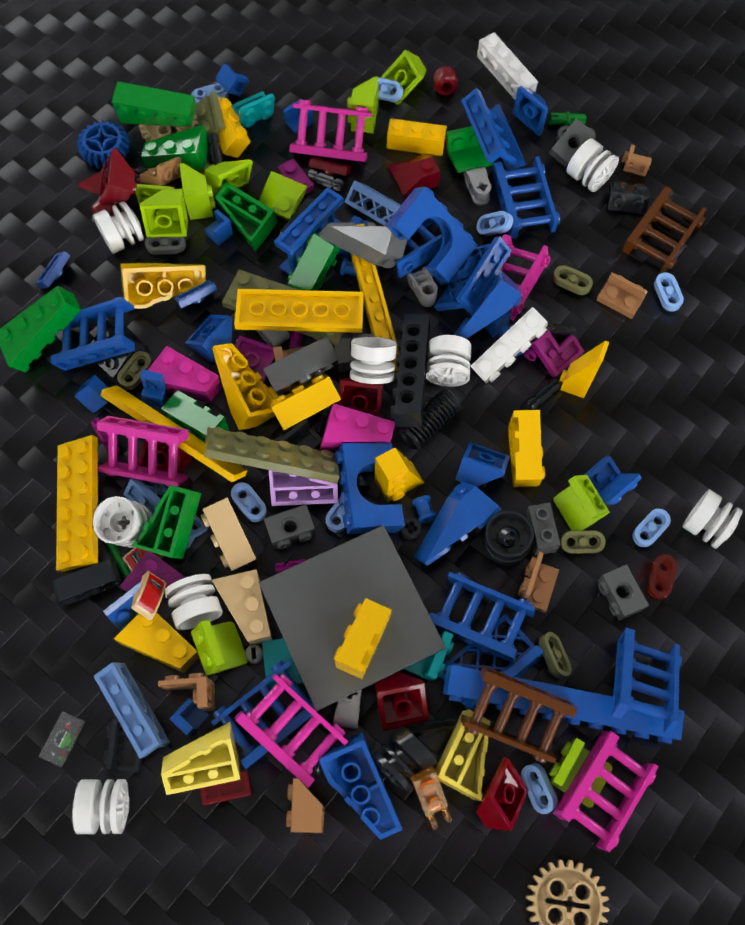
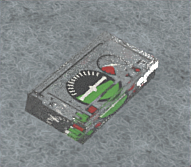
M62 711L39 757L62 767L85 721Z

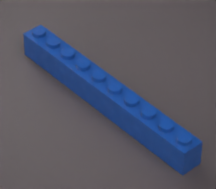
M447 665L443 694L449 695V700L463 703L464 698L473 700L472 705L477 706L485 687L484 681L479 675L481 670ZM513 677L573 702L578 709L574 718L568 715L565 716V723L580 726V721L589 723L588 728L603 730V726L612 727L611 731L613 733L626 735V730L635 732L634 737L649 739V735L657 736V741L672 744V739L681 740L684 720V711L679 710L681 713L680 724L678 727H674L669 735L664 734V720L632 709L626 711L621 719L613 717L612 696ZM500 687L497 690L494 689L489 700L490 704L496 705L497 710L502 709L508 695L506 693L507 690ZM521 696L520 699L516 700L513 708L519 709V714L526 715L530 706L529 699ZM648 704L664 710V707ZM544 705L543 708L538 710V713L543 714V719L550 720L553 714L551 712L552 709Z

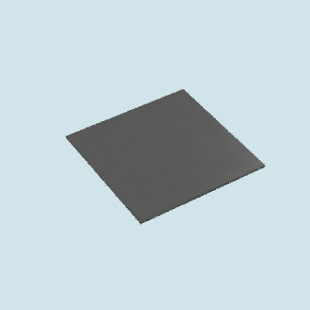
M384 525L259 582L316 711L446 648ZM365 598L392 609V612L364 677L360 679L336 668L334 656L338 647H341L345 640L344 634L348 625H352L356 618L353 615L359 603L363 604Z

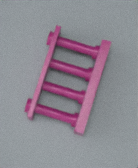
M299 100V103H293V108H300L298 140L290 144L289 152L367 161L368 152H363L362 142L365 117H372V112H368V108L356 107V110L317 106L310 105L311 101ZM308 110L319 111L317 142L314 145H307V141H305ZM327 112L338 113L336 143L333 145V148L326 147V143H324ZM346 114L357 116L355 144L352 150H346L345 146H343Z
M504 234L502 239L512 250L508 257L512 255L534 262L530 270L505 262L500 271H507L525 277L521 285L516 284L521 289L522 295L520 297H522V300L517 307H512L509 310L511 313L510 320L514 321L517 314L521 313L524 302L544 267L549 265L550 256L548 254V246H543L539 255L514 248L511 236Z
M107 416L97 421V430L104 431L108 435V461L98 467V472L106 473L108 476H124L166 484L167 487L170 485L178 487L188 479V475L177 473L178 445L188 439L189 430ZM118 434L126 435V438H128V464L117 462ZM137 438L146 439L148 442V468L137 466ZM159 441L169 445L168 471L157 470V442Z
M274 673L272 678L277 684L252 712L248 711L245 714L243 711H240L236 715L235 720L309 788L315 781L310 775L313 772L312 768L337 739L346 745L348 741L343 737L346 732L336 723L331 726L290 688L293 683L285 675L282 674L278 677ZM286 690L295 700L269 729L266 728L263 731L257 725L258 719L276 698ZM303 706L313 716L287 746L284 744L281 748L275 742L277 739L276 735ZM321 723L330 731L329 735L305 762L297 763L293 759L294 752L317 725Z
M612 731L601 732L553 812L555 816L564 821L570 822L571 819H576L600 838L596 847L610 852L611 849L617 846L621 831L647 786L655 780V772L658 769V766L652 763H644L641 766L618 749L616 743L620 737ZM612 755L637 774L630 787L605 769L604 763L608 756ZM600 776L625 795L618 808L592 789V783L596 777ZM583 798H589L613 816L606 829L580 811L579 805Z

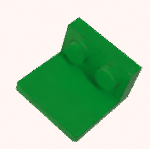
M472 126L446 132V152L458 173L494 165V162L490 163L486 160Z

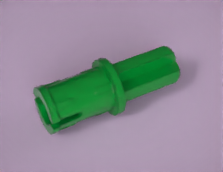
M569 111L565 113L550 112L548 124L568 126L578 119L585 125L586 115L573 114Z

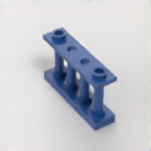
M475 88L461 101L486 160L492 163L500 157L503 159L507 171L521 169L526 165V162L501 106L497 104L490 110L484 101L481 91Z
M539 156L535 157L533 167L507 171L503 169L502 162L494 163L492 178L501 210L510 213L513 217V225L508 231L511 239L518 237L519 229L522 227L549 223L551 232H555L557 224L560 222V215L555 210L545 177V166L541 164ZM534 175L536 180L534 184L514 187L508 185L507 182L511 178ZM539 191L541 197L538 200L519 203L512 200V195ZM544 207L546 213L544 216L525 219L517 217L516 214L519 210Z
M327 187L274 241L275 246L284 251L288 256L279 266L280 270L290 275L298 265V257L307 248L306 242L308 238L314 233H320L329 223H342L334 215V212L344 203L342 196Z
M428 218L423 221L414 232V234L419 232L428 241L427 243L419 247L411 238L407 240L406 246L412 252L395 261L398 277H403L431 260L440 250L442 234L435 237L426 229V227L433 223L437 225L432 219Z
M116 297L113 300L81 309L63 330L62 351L51 355V363L66 371L135 351V343L124 336V313L134 310V305L123 297ZM115 316V335L106 339V318ZM97 321V341L88 344L89 323ZM80 326V346L71 349V329Z
M449 572L448 580L453 586L440 613H437V615L430 613L429 615L436 630L451 633L453 638L514 663L517 649L514 648L513 642L525 615L534 617L535 607L527 600H516L468 580L469 578L462 573L457 572L454 574ZM463 588L474 593L462 621L457 624L450 621L449 615ZM482 597L494 601L495 604L483 631L478 633L471 630L470 624ZM506 606L517 612L505 639L498 642L492 639L493 636L491 634L503 607Z
M626 627L617 642L612 716L621 719L626 711L632 709L664 720V734L669 735L672 729L678 727L681 721V713L679 712V667L682 663L680 645L675 644L669 653H664L637 644V641L634 640L635 630ZM634 652L665 662L666 671L636 662V659L633 658ZM636 671L665 681V690L636 681L632 677V672ZM635 690L665 700L664 710L634 700V697L631 696V691Z
M282 660L271 668L273 673L228 709L224 705L213 713L215 717L211 721L213 725L219 721L223 725L231 722L234 739L243 751L241 754L244 757L240 759V762L246 769L267 753L268 750L261 744L257 747L253 744L250 745L228 714L239 705L246 714L248 711L252 712L254 707L248 701V698L258 690L265 697L271 691L267 683L273 679L274 673L279 677L282 674L285 675L293 683L290 688L316 711L311 698L308 699L287 672L286 668L291 665L290 661H287L285 664ZM277 698L271 704V707L279 717L286 710ZM302 706L300 708L301 711L293 716L276 735L277 739L275 742L278 744L313 715ZM260 717V718L258 719L259 722L257 723V725H258L263 731H264L266 728L269 729V727L266 725V723H265V722L263 721V719Z

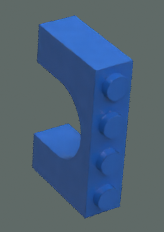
M419 187L412 191L385 226L399 240H409L423 221L428 218L435 221L442 233V244L440 250L426 269L438 282H449L476 248L477 244L473 241L472 235L464 231L460 226V222L448 213L447 207L434 197L431 189Z
M342 443L335 452V462L338 464L340 475L338 484L341 485L342 491L340 502L344 506L345 512L343 524L347 527V534H365L383 525L387 533H397L405 526L402 504L377 505L370 503L360 494L357 487L358 474L362 472H375V458L393 449L392 443Z

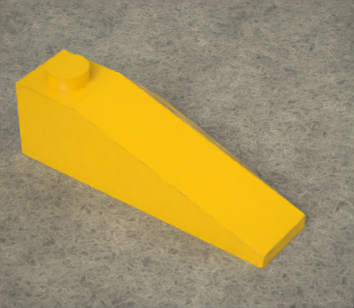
M120 264L123 298L134 305V309L148 308L155 303L169 300L171 297L182 294L206 281L205 265Z
M602 342L570 363L568 370L563 369L559 380L563 382L560 390L584 398L604 359L609 342Z
M232 343L213 346L212 350L229 409L238 429L244 430L257 427L275 417L276 415L270 405L274 403L272 400L278 396L273 388H268L261 380L262 376L258 372L254 373L248 366L246 358Z

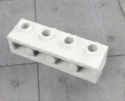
M495 33L479 40L477 57L515 100L519 86L530 88L536 92L538 81Z
M532 307L471 365L472 370L486 384L489 381L492 383L499 377V371L506 366L508 368L516 360L515 356L520 351L524 353L532 345L530 342L535 337L540 338L547 331L548 322Z

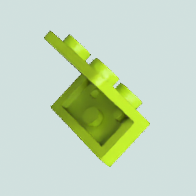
M204 620L191 631L206 676L240 667L248 662L233 622L229 621L211 626L210 620Z
M578 738L570 742L566 741L560 752L563 756L559 763H554L549 772L551 785L564 793L590 752L583 747L585 743ZM605 761V769L611 772V764ZM600 776L596 777L592 783V789L600 794L606 781ZM587 797L583 798L581 804L588 808L593 807L595 804Z

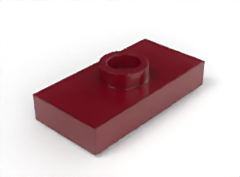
M314 157L309 162V167L321 169L323 173L328 175L337 173L346 176L350 173L351 169L350 165L319 157Z
M248 770L240 771V780L200 788L203 806L252 795Z

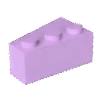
M269 470L272 506L338 503L337 483Z

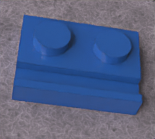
M141 581L103 611L120 631L139 614L131 606L134 594L140 589Z

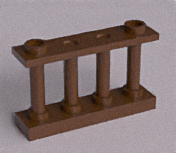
M665 186L631 233L622 250L629 255L633 248L636 250L640 249L661 261L664 265L660 273H664L667 268L672 269L677 261L675 257L694 229L696 227L700 228L706 218L703 215L707 210L703 207L697 216L677 205L669 198L672 189ZM668 208L693 223L687 229L662 215L660 210ZM658 221L683 237L678 243L653 229L650 224ZM649 235L672 248L673 251L670 256H667L642 242L643 239L641 237Z
M483 665L479 675L484 681L485 687L472 717L470 718L462 714L460 719L462 725L465 726L464 729L474 735L482 733L533 754L532 757L542 763H546V761L555 763L556 757L549 750L562 717L565 718L568 715L574 718L578 708L569 700ZM500 687L507 690L506 693L508 695L495 726L492 727L482 723L481 719L494 689L497 690ZM522 696L529 699L530 706L516 737L503 730L516 700ZM544 705L551 708L553 714L538 746L526 741L539 708H543Z

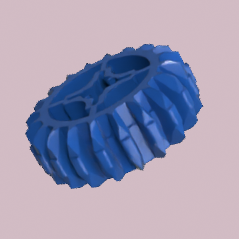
M103 120L100 123L94 121V125L90 126L87 124V129H82V134L78 135L77 146L80 156L91 167L96 166L99 169L101 166H104L113 148L118 150L124 160H126V154H129L130 141L128 133L117 122L112 124L110 120L106 123Z

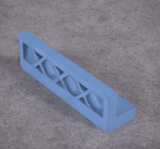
M355 180L345 200V203L384 226L386 221H389L401 206L371 187ZM358 191L360 201L354 203L353 198ZM372 200L374 208L367 210L366 202ZM386 208L387 216L381 218L379 210Z
M131 478L123 495L132 501L142 503L149 508L153 515L156 511V506L161 500L157 494L164 496L167 488L161 483L148 481L152 485L148 486L142 482L144 480ZM196 515L193 524L198 529H191L186 550L190 548L195 537L207 532L209 528Z
M112 662L94 675L96 682L139 758H144L155 749L165 747L171 743L125 663Z

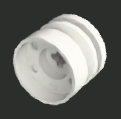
M592 138L583 143L575 152L566 171L575 180L583 178L582 185L588 186L591 192H595L610 178L619 162V158L616 155H611L609 150L602 153L603 146Z
M125 201L119 202L122 212L118 210L116 205L112 206L114 213L112 217L105 209L93 215L95 223L112 254L125 249L124 238L131 245L135 244L132 237L133 234L139 242L144 240L141 225L135 213L128 207Z
M441 335L432 338L428 342L426 379L439 386L454 387L466 384L470 380L469 361L471 360V343L467 339L456 335Z
M379 337L353 339L351 341V356L357 360L350 363L352 368L350 378L367 384L392 382L395 377L393 372L395 365L389 361L396 358L397 343L390 339Z
M708 489L694 506L682 527L694 535H697L702 529L706 530L702 540L707 542L714 536L710 546L716 549L734 532L743 510L737 507L729 514L733 504L729 502L722 509L719 508L722 497Z
M114 496L104 500L96 509L93 518L94 531L98 538L106 543L134 548L131 545L134 540L139 538L144 530L143 526L146 522L150 521L153 515L149 508L142 503Z
M198 574L183 578L165 589V596L169 599L168 606L176 608L171 615L177 630L193 629L201 621L210 620L212 622L222 615L223 610L219 599L216 596H211L215 592V587L211 585L212 578L209 574Z
M81 779L76 788L73 803V827L76 834H95L99 825L103 834H109L110 831L113 834H122L129 811V792L126 780L117 779L114 782L112 779H107L102 789V783L98 779Z

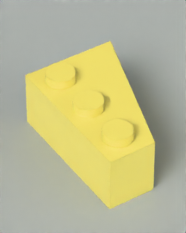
M471 710L462 711L432 777L473 800L482 801L481 790L485 774L484 763L489 736L482 733L474 735L464 729L465 726L462 725L460 719L462 714L471 718L474 713ZM482 717L481 722L490 725V721Z
M231 722L163 757L161 776L166 795L240 780V760Z

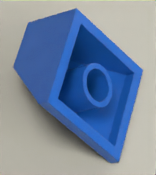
M519 86L513 115L540 136L548 112L547 104L532 89Z
M211 314L185 342L186 346L207 361L216 363L212 347L232 343V318L229 315Z
M470 442L455 480L478 487L502 477L506 471L510 456Z

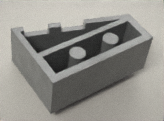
M327 336L280 359L263 370L276 392L298 380L302 384L334 367L332 363L339 358Z

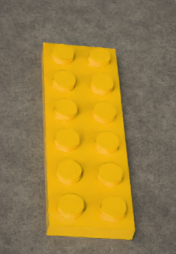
M238 289L234 323L235 330L362 333L364 292Z
M93 435L58 445L56 570L60 572L98 563V536L93 526L94 513L98 508V437Z

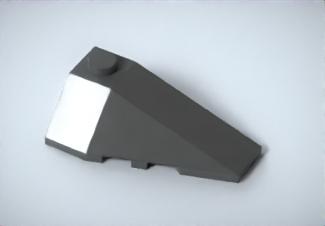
M368 222L364 226H356L355 223H329L319 233L320 238L373 265L384 268L393 267L396 264L395 261L403 257L407 240H399L386 226H375L374 222Z

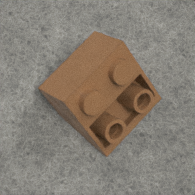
M293 778V784L288 785V800L292 801V811H287V827H291V832L323 833L324 806L299 779Z

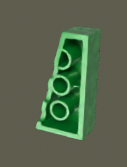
M118 81L112 99V104L120 124L192 127L197 107L193 95Z
M57 286L0 328V347L9 367L26 372L30 368L29 364L33 359L37 360L42 355L41 350L48 343L51 344L56 339L55 336L60 329L64 330L76 317L81 309L73 293Z

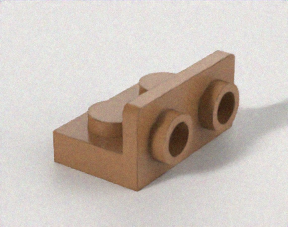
M175 157L160 163L155 168H149L148 171L140 174V182L163 186L180 178L182 158Z
M611 273L596 300L632 319L648 291L640 285L626 280L621 275Z

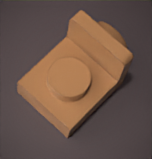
M631 144L629 151H625L622 162L625 163L623 171L646 176L652 158L634 154L635 145Z

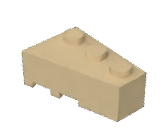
M228 498L203 509L204 514L200 516L205 526H211L214 534L210 537L215 548L220 546L223 552L220 558L225 568L230 567L232 571L256 559Z
M257 569L213 579L214 586L249 645H259L264 641L273 640L263 592L259 585L260 578Z

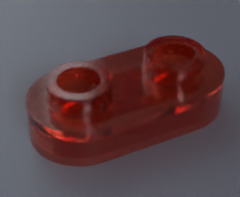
M663 554L653 561L647 589L649 594L656 599H663L672 591L677 570V563L672 556ZM660 564L666 566V571L660 568ZM655 585H659L662 591H657Z

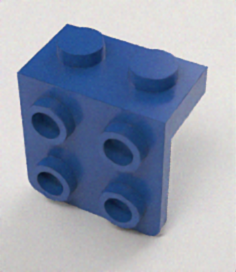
M605 456L584 474L588 475L603 502L609 505L618 503L622 499L621 496L627 491L634 489L638 485L637 482L642 478L640 474L621 473L610 456Z

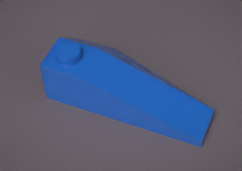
M500 271L485 293L484 300L480 301L475 311L470 313L472 317L470 319L467 317L454 335L467 339L507 313L512 307H517L522 300V297H520L522 295L521 289L504 272Z
M465 482L457 485L454 491L447 497L414 556L415 560L428 566L447 553L451 548V544L460 539L464 541L468 538L467 533L478 526L479 529L484 527L501 508L476 486Z
M363 732L346 739L348 741L346 745L340 742L319 758L329 784L342 795L349 806L351 805L380 840L403 830Z

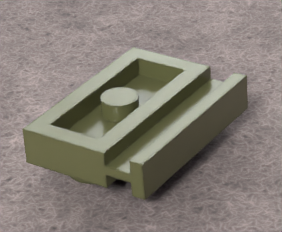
M210 92L209 97L205 96L196 104V116L198 124L204 125L208 135H218L221 129L224 130L226 128L218 94Z

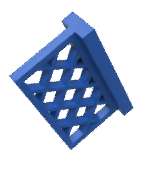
M500 236L495 237L491 244L478 246L473 250L469 257L473 256L477 262L471 275L448 284L434 306L437 311L464 308L468 313L475 311L512 251Z
M506 614L497 620L493 629L495 635H492V639L496 641L504 640L506 637L497 635L498 627L503 623H506L509 627L511 626L512 620ZM519 629L518 637L514 641L524 642L528 649L523 653H517L514 663L510 662L506 667H495L496 656L493 655V666L486 667L500 671L508 676L520 678L542 660L543 651L538 645L535 646ZM468 644L444 663L445 668L443 672L447 670V665L481 670L483 665H479L480 654H492L479 648L473 649L474 646ZM467 653H476V665L463 664V656ZM442 673L440 678L445 683L446 675ZM464 698L462 704L466 707V710L474 712L476 705H472L473 700H466Z

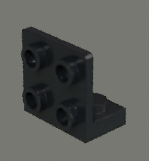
M106 320V339L115 335L114 320ZM125 325L124 336L135 343V351L96 362L111 377H117L131 353L145 352L148 348V345ZM97 335L95 336L92 343H95V341H97Z

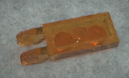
M433 766L410 777L422 810L428 818L432 829L438 828V822L433 814L440 810L443 819L447 823L452 821L447 809L446 798Z

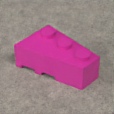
M168 346L164 348L148 369V371L164 374L167 394H172L179 390L195 400L210 403L222 387L219 375Z
M333 403L319 450H338L342 443H390L395 422Z

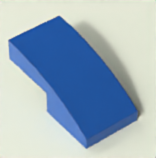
M142 370L140 379L144 387L141 393L143 402L150 407L161 409L166 404L164 374Z

